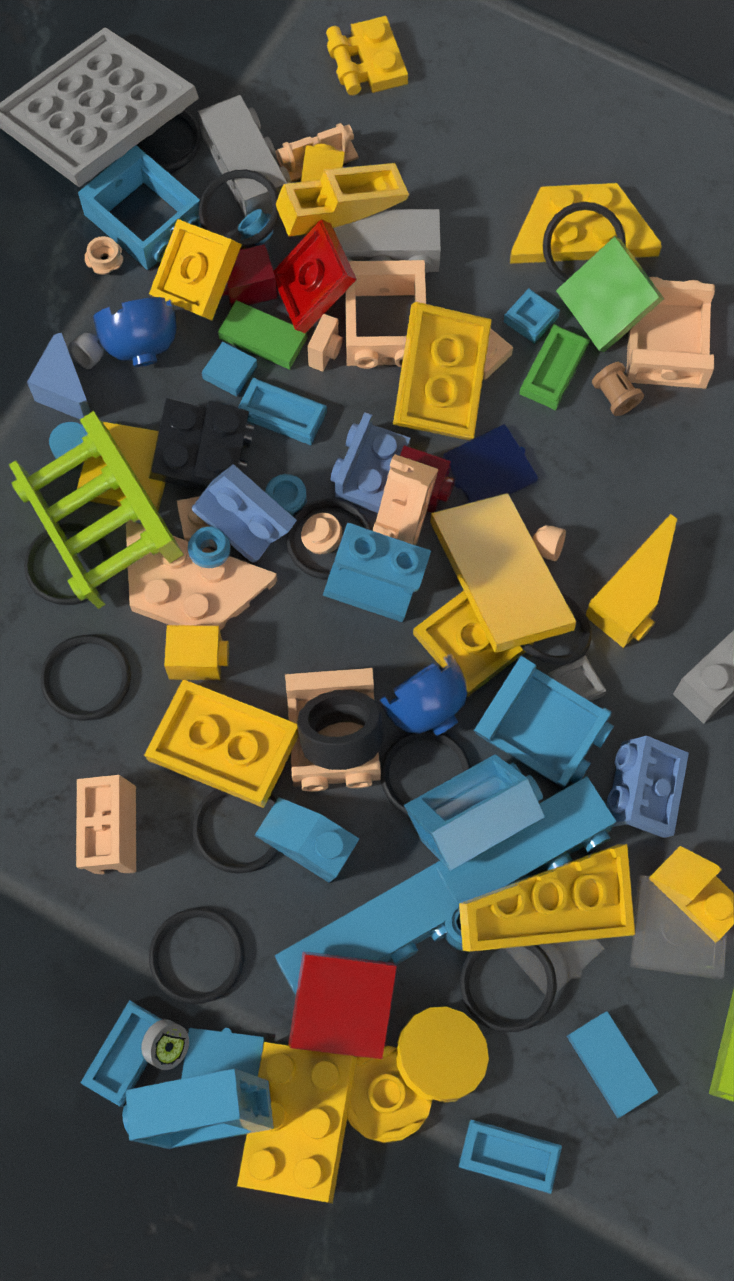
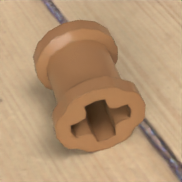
M620 362L606 366L592 380L593 386L598 390L601 389L611 403L610 410L614 416H620L629 412L644 398L641 389H635L624 373L626 368Z

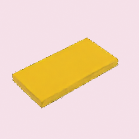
M508 493L431 513L430 523L495 653L574 631L576 620Z

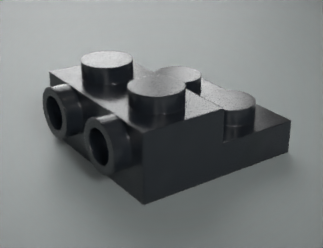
M166 398L149 478L205 491L212 480L233 464L246 474L247 461L241 460L240 456L242 447H250L254 432V424L247 423L249 411L211 401L208 402L207 408Z

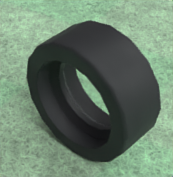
M354 690L326 692L308 701L299 712L297 726L301 748L304 756L316 766L329 770L351 769L373 759L382 748L384 733L381 711L376 701L364 693ZM340 722H352L363 726V728L353 734L342 737H328L318 734L319 731L327 726Z

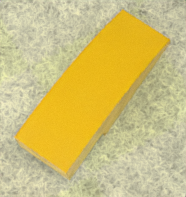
M389 163L326 169L320 180L283 184L275 205L290 237L308 234L321 219L331 223L333 228L364 219L407 200L409 193L396 164Z

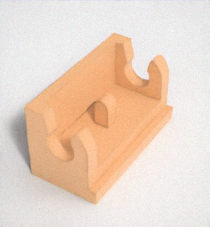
M395 454L390 463V470L373 531L416 545L438 469Z
M120 775L77 779L76 867L79 869H86L94 874L101 875L105 874V869H114L121 873L136 872V786Z

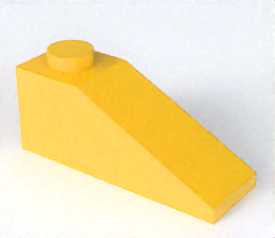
M672 514L664 520L590 601L586 611L588 619L623 648L633 637L637 641H641L655 624L651 616L658 604L677 518Z

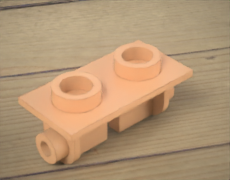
M339 123L336 124L335 128L318 133L316 137L311 138L309 136L292 143H283V148L276 150V160L279 166H285L292 182L301 179L306 145L314 147L316 144H327L335 147L338 151H344L343 164L359 159L351 140H354L351 126L349 124L343 126Z

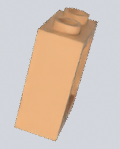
M425 260L349 261L357 280L345 292L347 366L370 369L377 365H397L402 368L406 336L356 337V296L415 295V302L426 304Z

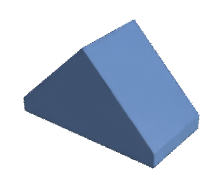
M62 333L55 334L27 383L34 401L81 419L91 413L63 335Z

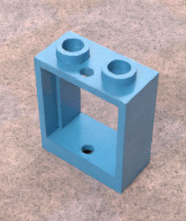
M136 145L78 192L84 215L147 270L157 262L162 261L177 219L201 227L199 218L200 199ZM143 183L177 211L172 218L145 241L138 238L110 213L115 206Z
M496 754L404 805L422 843L450 871L545 817L538 803L539 800L543 799V795L531 775L525 777L516 764H508Z
M235 1068L126 1090L127 1105L123 1108L122 1116L130 1141L171 1149L274 1129L269 1081Z

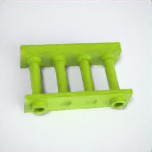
M92 411L80 419L88 433L82 437L83 442L32 475H29L16 460L9 464L17 478L11 482L13 488L24 503L30 501L73 577L68 579L73 592L80 601L87 598L100 609L106 604L96 587L150 552L152 555L160 552L169 563H172L184 554L109 430L96 413ZM93 456L96 459L102 456L107 465L101 469L102 474L49 507L39 491L41 488ZM119 487L121 488L126 498L120 501V507L70 539H67L58 521L108 489L113 488L115 491ZM130 520L133 522L141 521L146 530L140 533L141 538L89 572H86L77 556L79 552Z

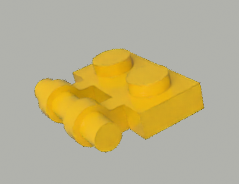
M387 16L351 24L352 37L349 38L342 35L338 26H332L327 29L326 35L329 40L327 48L330 57L337 62L338 68L336 73L339 82L345 86L349 95L358 94L362 89L360 83L367 81L372 93L408 84V72ZM359 55L361 64L352 62L350 57Z

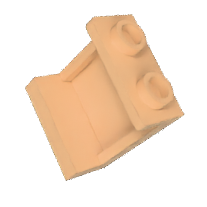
M649 277L664 297V300L628 331L627 378L631 383L706 389L714 370V355H710V316L715 285L702 283L698 280L681 282Z
M372 668L285 674L289 721L296 724L299 712L305 704L326 692L354 690L364 693L374 700ZM340 722L327 726L319 731L318 734L328 737H342L353 734L363 728V726L352 722ZM299 737L291 751L293 787L302 786L303 791H323L328 789V784L346 783L348 788H365L371 786L372 781L380 780L379 752L373 759L361 766L347 770H329L314 765L304 756Z

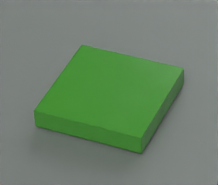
M615 236L556 290L594 345L602 352L607 351L664 300L662 294L622 240Z

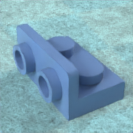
M364 412L360 424L353 423L346 439V446L349 449L345 458H338L333 467L330 480L335 482V498L378 513L391 460L395 454L400 456L404 445L410 447L411 438L373 425V415Z
M234 464L212 480L192 506V511L210 527H215L228 537L230 544L252 563L260 559L271 543L288 533L297 521Z
M649 736L623 741L615 757L616 771L613 787L607 798V808L616 820L614 827L628 824L662 838L674 836L689 752Z

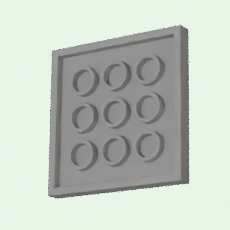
M105 27L0 102V128L80 187L93 179L115 160L124 156L127 151L139 142L152 135L174 116L183 112L186 107L199 99L193 84Z

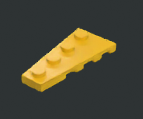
M617 844L459 903L463 951H480L635 935L627 844Z

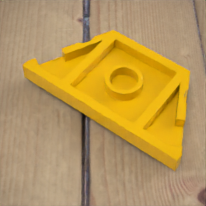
M618 183L540 187L512 247L510 264L546 262L542 245L544 233L549 222L564 207L579 202L600 204L616 215L625 232L626 247L634 258L659 256L662 247L659 239ZM582 210L567 215L559 222L552 235L551 252L554 261L589 260L614 236L617 237L613 225L602 214L594 211Z

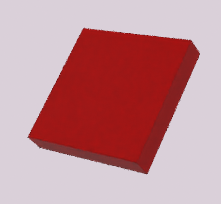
M322 219L273 271L277 289L295 330L306 333L357 280L331 223Z
M303 951L289 1047L292 1049L383 1059L397 966L390 962Z

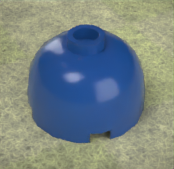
M163 297L122 303L123 308L112 315L110 307L94 314L93 320L96 332L103 348L108 354L119 360L133 361L134 367H144L157 363L156 355L169 348L174 341L177 330L173 302L171 299L166 302Z
M452 654L443 657L447 663L443 668L439 669L433 663L393 688L397 697L390 702L385 695L377 700L386 715L397 727L406 732L416 734L432 729L437 736L458 723L454 715L464 706L468 693L464 674Z

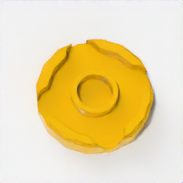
M430 1007L414 1015L400 1032L397 1041V1068L406 1085L420 1097L430 1101L455 1102L473 1092L485 1077L489 1061L487 1042L478 1025L465 1013L449 1007Z
M384 1046L383 1059L356 1057L357 1062L347 1116L351 1127L367 1139L382 1143L402 1141L418 1131L428 1117L432 1101L420 1097L406 1085L397 1068V1048L392 1046Z

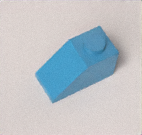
M278 797L254 835L328 883L337 877L359 841L358 837L322 814Z

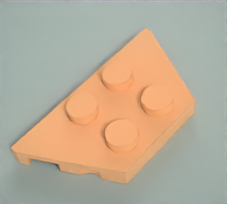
M131 520L126 523L127 547L141 538L140 533L146 530L142 524ZM175 536L173 537L184 554L177 560L169 563L160 552L152 555L150 552L128 566L131 610L168 625L219 626V629L222 630L230 618L240 615L250 606L249 602L264 589L268 588L270 590L277 582V573L230 556L225 563L216 568L199 567L189 557V541ZM204 548L202 552L211 553L214 550Z

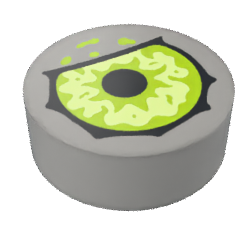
M171 1020L157 1021L144 1035L141 1047L142 1055L148 1063L161 1070L172 1069L184 1059L189 1048V1036L184 1027Z

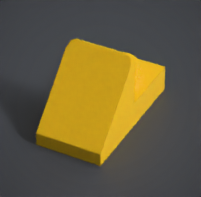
M679 846L649 879L716 943L734 925V893L716 876L722 870L717 864Z

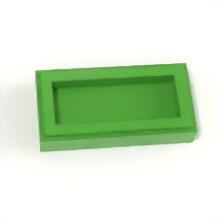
M237 300L218 331L219 339L289 370L308 338L307 332L297 331L292 324Z
M554 324L520 388V395L556 410L588 349L590 340Z

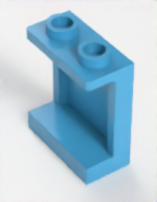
M347 522L322 596L403 622L413 592H417L420 588L431 551Z
M520 656L474 731L479 737L559 787L566 789L570 781L575 784L582 779L591 764L584 759L593 744L599 748L602 747L614 725L607 722L612 713L605 707L603 709L539 671L534 663Z

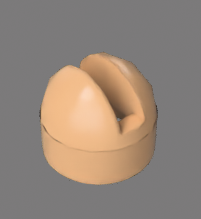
M548 525L537 530L532 539L543 558L557 561L564 546L566 530Z

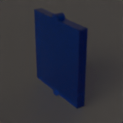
M505 424L443 454V459L451 461L450 471L456 479L455 486L463 490L470 503L506 493L510 495L538 481V476L525 457V448L518 446Z

